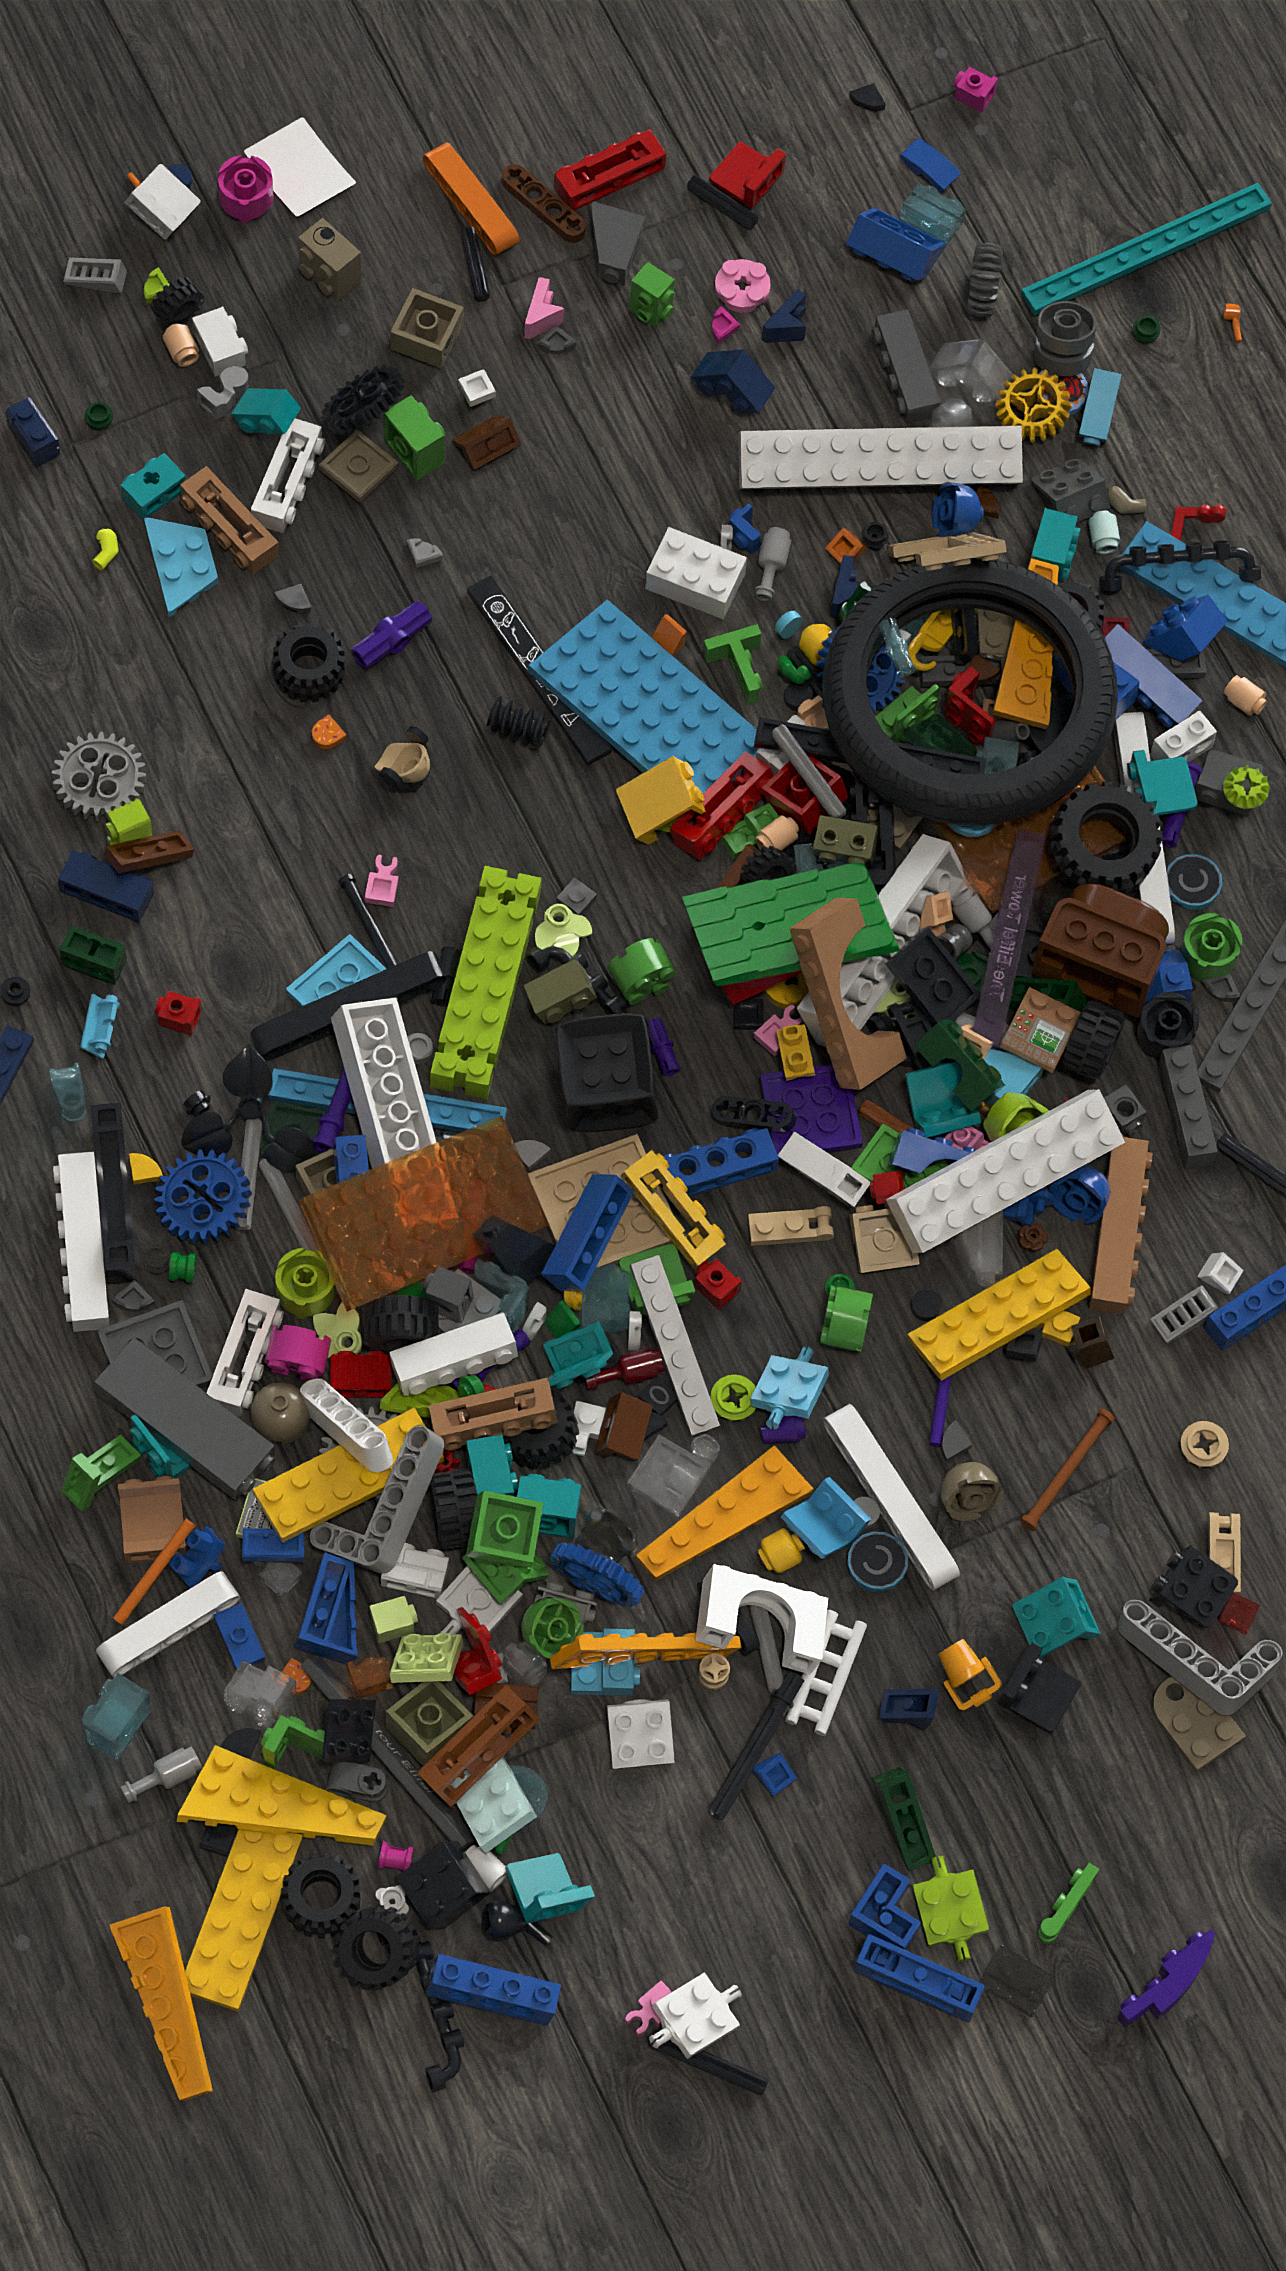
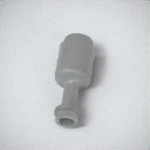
M771 527L763 537L758 564L764 569L761 585L755 588V597L760 601L769 602L772 600L775 591L772 589L775 572L782 571L786 566L791 539L789 538L790 533L782 528Z
M966 888L956 894L951 899L952 910L962 925L971 934L978 932L990 948L989 956L994 961H997L998 954L1000 955L999 959L1004 957L1006 954L999 953V951L1008 953V950L1000 948H1007V945L1000 944L988 925L992 920V916L977 893H972L970 888Z
M182 1747L155 1761L152 1774L133 1784H129L127 1781L120 1788L128 1803L138 1801L137 1795L156 1785H162L165 1789H171L196 1776V1772L202 1769V1765L192 1747L187 1749Z

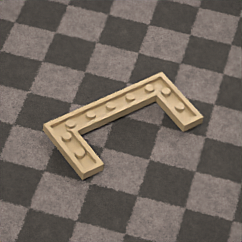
M970 532L968 535H956V537H932L887 545L890 557L897 558L898 562L910 561L916 558V565L925 566L926 571L943 568L942 563L953 561L954 566L971 563L970 558L975 557L976 559H982V561L994 560L999 558L998 553L1006 552L1004 540L975 532Z

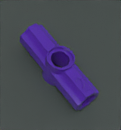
M416 601L394 618L388 616L382 619L376 625L371 635L351 649V654L356 663L361 668L367 670L389 653L397 654L408 645L412 636L432 622V616L428 608L422 602Z

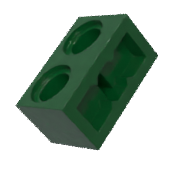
M73 925L70 926L59 949L61 965L114 985L127 961L125 945Z

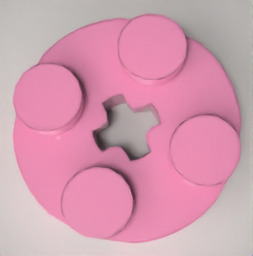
M744 259L728 260L723 263L722 268L716 275L715 294L718 300L720 298L725 303V307L731 311L739 313L754 311L756 306L761 305L762 302L764 304L769 297L770 278L766 272V267L762 263ZM745 282L749 286H746L745 290H740L739 285L736 284Z

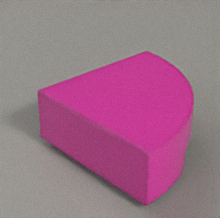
M722 306L715 312L712 321V334L718 344L722 343L740 328V324Z

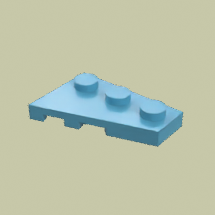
M349 934L286 988V994L301 1007L386 970V968Z

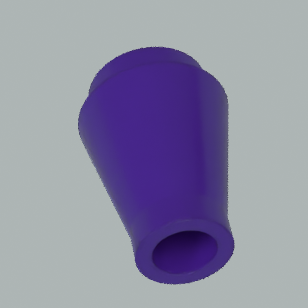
M784 1416L778 1429H774V1427L770 1429L767 1425L760 1426L765 1444L771 1442H800V1438L807 1437L803 1419L798 1416Z

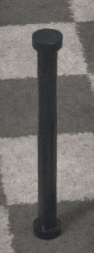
M347 874L341 877L338 883L342 889L346 890L387 969L397 965L398 963L355 884L356 878L354 874Z

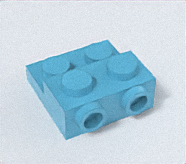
M604 1628L603 1632H583V1634H592L594 1638H602L609 1634H620L621 1638H628L634 1635L635 1629ZM633 1658L619 1662L617 1665L605 1666V1661L601 1660L590 1663L589 1667L572 1668L571 1694L633 1696L634 1686L640 1685V1667H634Z

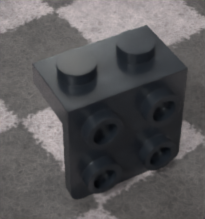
M1192 1545L1180 1552L1176 1550L1166 1563L1169 1567L1164 1576L1160 1575L1151 1586V1590L1154 1592L1148 1601L1157 1607L1169 1602L1199 1625L1208 1628L1213 1625L1238 1585V1580Z

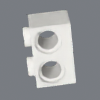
M1198 711L1155 738L1150 755L1154 760L1184 757L1187 762H1190L1213 747L1217 731L1201 711Z

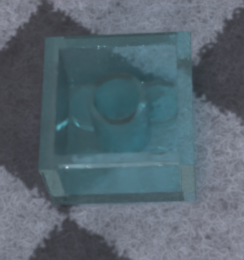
M119 1673L116 1674L113 1680L108 1679L99 1692L100 1699L95 1706L91 1704L82 1716L86 1743L116 1761L151 1712L149 1692Z

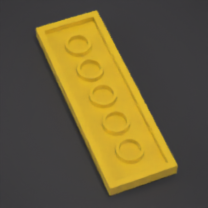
M1055 1249L908 1333V1341L942 1381L1090 1296L1091 1287L1062 1253Z
M415 1408L377 1426L385 1434L393 1456V1464L384 1471L371 1472L345 1448L339 1445L253 1488L256 1500L282 1543L383 1492L407 1433L417 1425L426 1427ZM443 1454L441 1455L438 1464L444 1461Z
M238 1830L185 1970L191 1996L239 2012L282 1897L283 1878L289 1874L288 1869L295 1862L303 1835L294 1832H287L286 1835Z

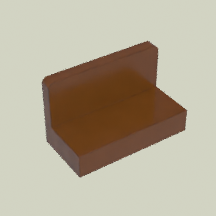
M499 414L452 439L455 446L462 448L468 465L473 470L521 445L512 420Z
M623 1392L611 1397L608 1400L594 1454L606 1458L616 1453L633 1461L639 1459L653 1406Z

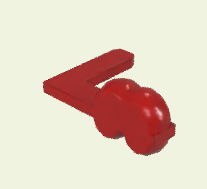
M1206 504L1200 507H1176L1171 536L1181 541L1185 518H1200L1206 523H1221L1226 517V507L1222 505L1210 507Z

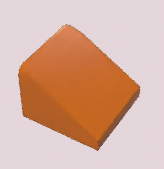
M843 527L825 549L841 564L843 555L853 556L855 560L868 547L854 533Z
M665 614L652 638L674 656L685 646L686 630L669 615Z

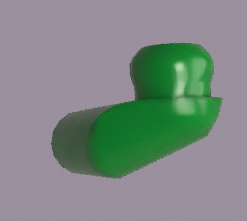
M780 656L777 659V666L781 673L794 683L804 684L803 681L811 678V674L805 665H801L796 669L789 657Z

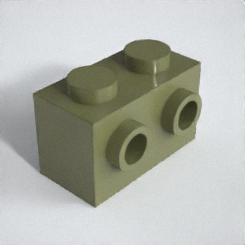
M820 815L813 846L814 854L823 862L835 863L836 860L846 861L847 864L858 862L872 866L879 834L877 825Z
M576 959L524 985L535 1014L545 1025L561 1020L565 1014L575 1009L584 1008L590 1001L597 998L586 970Z

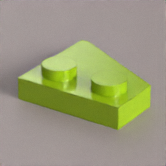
M397 1383L380 1400V1409L404 1413L415 1408L419 1416L431 1418L429 1405L458 1399L461 1396L458 1391L446 1384H438L427 1388L420 1394L403 1396L400 1385ZM456 1409L446 1411V1413L453 1412Z

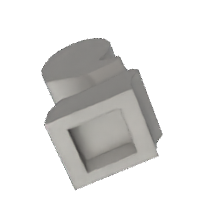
M231 366L220 374L221 393L215 392L211 387L197 389V403L216 420L223 416H228L230 409L236 405L235 399L241 398L247 388H249L248 373L240 366Z

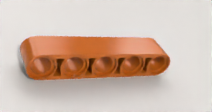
M445 142L422 156L428 172L468 224L476 229L478 237L494 256L520 242L518 232L450 143Z

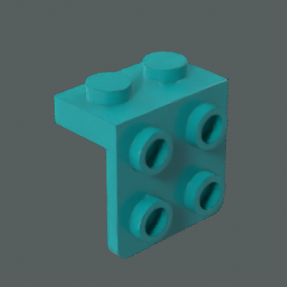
M1145 750L1133 751L1131 761L1127 763V774L1134 785L1133 794L1135 791H1138L1143 795L1141 800L1144 803L1149 801L1154 807L1152 811L1153 816L1189 811L1196 808L1197 798L1187 760L1184 757L1147 762Z
M600 1321L543 1344L555 1371L548 1378L550 1387L556 1385L557 1389L563 1388L573 1383V1379L583 1374L584 1378H588L601 1371L600 1368L607 1365L606 1361L614 1353Z

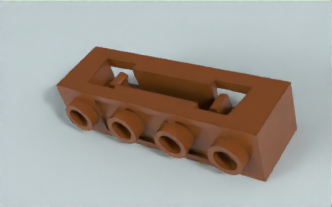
M505 1685L417 1773L452 1807L540 1719L519 1696ZM515 1720L521 1723L508 1738L501 1734L503 1731L510 1733L512 1731L510 1725ZM467 1769L471 1775L455 1789L452 1782L457 1777L463 1779L465 1777L463 1771Z

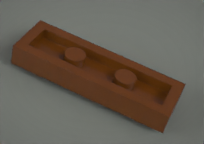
M178 830L108 845L104 855L118 874L192 858L195 849L184 834Z

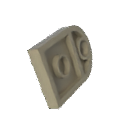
M1173 1676L1166 1679L1158 1687L1152 1702L1154 1718L1195 1773L1245 1740L1246 1735L1230 1715H1222L1213 1710ZM1170 1687H1176L1181 1690L1183 1697L1178 1701H1173L1167 1697L1166 1690Z

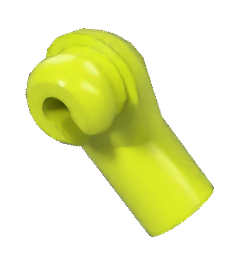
M101 529L96 536L97 540H100L99 543L101 544L102 551L92 560V563L99 570H103L119 551L117 536L111 529Z

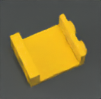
M672 756L616 789L634 836L639 841L647 845L657 841L658 838L654 830L690 809L699 814L706 812L702 803L704 796L693 782L694 772L688 762H683Z

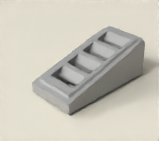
M69 257L63 282L71 286L110 293H122L127 270L119 259ZM78 267L82 268L80 277L76 276ZM91 269V270H92L91 277H88L89 270Z
M1200 1286L1152 1317L1150 1323L1167 1345L1207 1322L1209 1315L1217 1311L1218 1307L1205 1288ZM1196 1301H1198V1303L1200 1304V1306H1201L1202 1309L1204 1310L1203 1312L1201 1311V1309L1199 1308V1306L1196 1304ZM1188 1306L1195 1316L1194 1318L1190 1317L1185 1307ZM1178 1313L1185 1324L1181 1326L1174 1314ZM1166 1318L1175 1329L1173 1332H1170L1163 1322Z

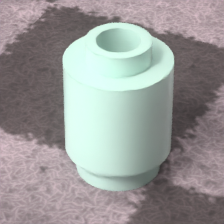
M1106 510L1094 513L1093 517L1088 520L1093 548L1096 549V553L1101 555L1116 552L1119 549L1118 544L1120 543L1116 515Z

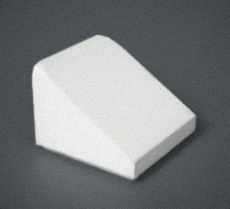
M1224 1252L1213 1253L1209 1256L1198 1277L1218 1290L1230 1294L1244 1270Z

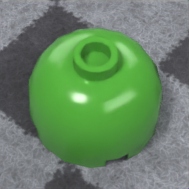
M558 1597L541 1598L531 1604L523 1614L521 1622V1633L527 1647L537 1655L550 1659L551 1656L560 1651V1647L574 1642L575 1637L583 1635L584 1623L580 1622L578 1614L581 1613L579 1608L571 1601Z

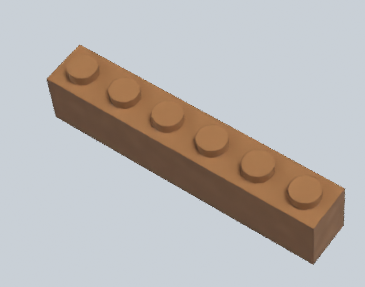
M1123 1137L1124 1144L1114 1148L1109 1153L1106 1179L1108 1180L1111 1194L1100 1220L1089 1303L1090 1310L1121 1315L1125 1314L1127 1305H1133L1135 1288L1130 1287L1131 1278H1136L1139 1263L1138 1260H1133L1134 1251L1140 1250L1142 1233H1137L1138 1223L1143 1224L1146 1209V1206H1141V1197L1147 1196L1149 1179H1144L1145 1169L1150 1170L1153 1152H1147L1149 1141Z

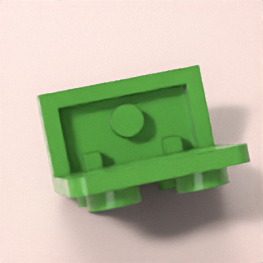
M667 1244L620 1259L619 1267L633 1311L647 1316L630 1265L657 1255L660 1256L677 1306L686 1305L693 1299L695 1289L692 1280L687 1281L677 1248L674 1244Z
M280 1715L274 1728L268 1727L261 1740V1745H263L261 1753L263 1754L264 1765L276 1769L289 1744L322 1759L325 1731L317 1730L315 1732L306 1728V1724L296 1717L289 1716V1718Z

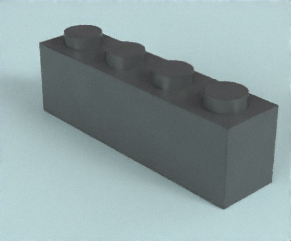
M909 310L876 316L875 328L871 330L874 344H879L881 365L883 368L887 367L889 372L887 377L890 390L896 393L898 413L903 414L906 424L938 417L941 402Z
M1192 1046L1163 1049L1158 1065L1184 1170L1213 1166L1218 1150Z

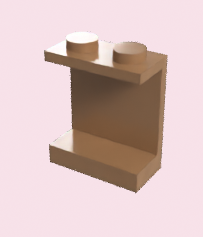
M160 1476L155 1481L145 1482L140 1479H130L125 1481L124 1484H118L125 1564L155 1561L183 1523L179 1478L173 1479L171 1476ZM185 1541L175 1554H186Z

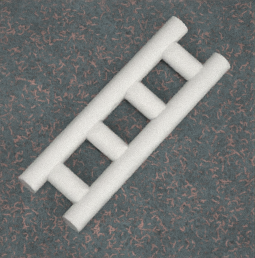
M827 1610L821 1662L838 1668L831 1684L815 1678L819 1664L811 1675L803 1673L801 1678L805 1681L792 1702L794 1707L789 1709L785 1719L791 1725H796L799 1717L816 1722L814 1732L821 1736H825L867 1627V1624L862 1621H855L853 1629L837 1624L835 1622L838 1613L832 1610ZM831 1634L848 1640L843 1656L825 1650ZM810 1689L827 1695L822 1711L804 1705Z

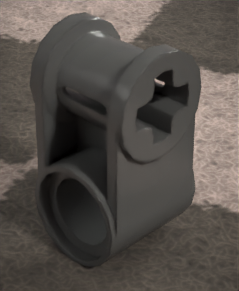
M333 1762L326 1791L344 1798H355L377 1803L386 1797L388 1785L385 1774L376 1767H369L355 1762ZM373 1780H377L378 1785H375L373 1790H370L368 1785H371Z

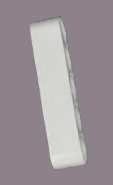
M311 1379L301 1386L300 1392L309 1410L310 1418L371 1472H381L393 1464V1456L385 1434L325 1380Z
M217 1572L106 1640L96 1649V1653L113 1678L119 1677L212 1620L213 1614L234 1606L239 1601L240 1596L224 1572Z

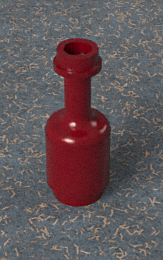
M646 1348L620 1356L618 1366L602 1370L593 1376L585 1378L588 1390L598 1389V1384L618 1378L623 1379L629 1385L658 1377V1373L665 1372L659 1349L651 1350Z

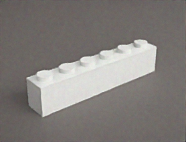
M94 1151L58 1155L59 1165L53 1166L55 1184H61V1193H56L57 1211H63V1220L58 1221L59 1239L65 1238L66 1248H60L61 1265L68 1267V1276H62L64 1294H70L71 1303L65 1304L66 1322H72L74 1332L99 1330L110 1325Z

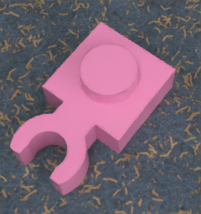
M378 855L375 860V868L378 873H369L365 903L394 907L398 876H393V874L397 871V857H393L390 866H383L382 855Z
M794 1005L786 1007L781 1020L774 1014L754 1032L753 1038L774 1057L780 1052L776 1030L782 1029L784 1026L804 1025L805 1023L801 1016L796 1020L790 1017L794 1012Z
M662 1981L658 1982L637 2001L641 2010L631 2011L625 2018L627 2025L635 2019L641 2021L642 2026L636 2030L637 2037L646 2033L649 2022L653 2021L658 2027L661 2025V2020L652 2006L658 2000L672 1993Z

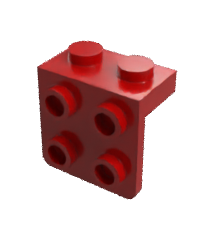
M970 666L964 673L959 672L951 681L943 715H945L947 721L952 726L959 727L966 732L968 738L973 743L981 744L987 748L991 744L995 720L973 702L980 673Z

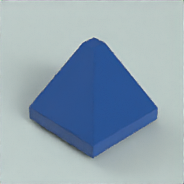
M781 1753L755 1765L752 1771L753 1775L773 1797L797 1779Z

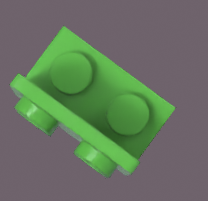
M934 684L924 694H921L911 686L875 716L883 731L893 742L900 743L903 741L905 743L909 741L920 725L926 726L935 718L940 687Z
M466 1554L462 1557L500 1604L506 1603L526 1582L543 1580L550 1575L545 1569L544 1561L536 1554L534 1555L533 1563L527 1568L467 1557Z

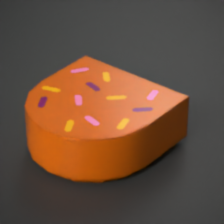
M327 715L313 726L312 740L318 748L331 749L345 741L346 734L333 718Z
M291 1657L276 1680L275 1686L290 1695L300 1696L310 1689L312 1679L302 1669V1663Z

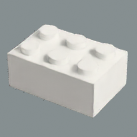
M668 527L648 568L645 589L724 620L745 576L747 557Z

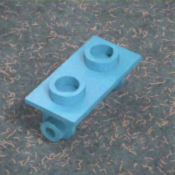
M91 994L80 1048L104 1059L107 1049L111 1047L110 1039L113 1030L111 1022L115 1020L116 1011L120 1004L117 1002L118 998L114 995H107L106 999H102L95 994Z

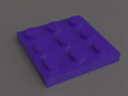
M833 1065L814 1067L815 1076H803L786 1081L784 1071L760 1074L763 1100L786 1103L794 1110L797 1117L796 1124L791 1130L787 1132L769 1131L777 1155L793 1132L801 1135L826 1152L862 1148L863 1142L853 1090L839 1087ZM769 1112V1117L776 1118L779 1123H781L783 1118L788 1117L785 1112L781 1116H772Z

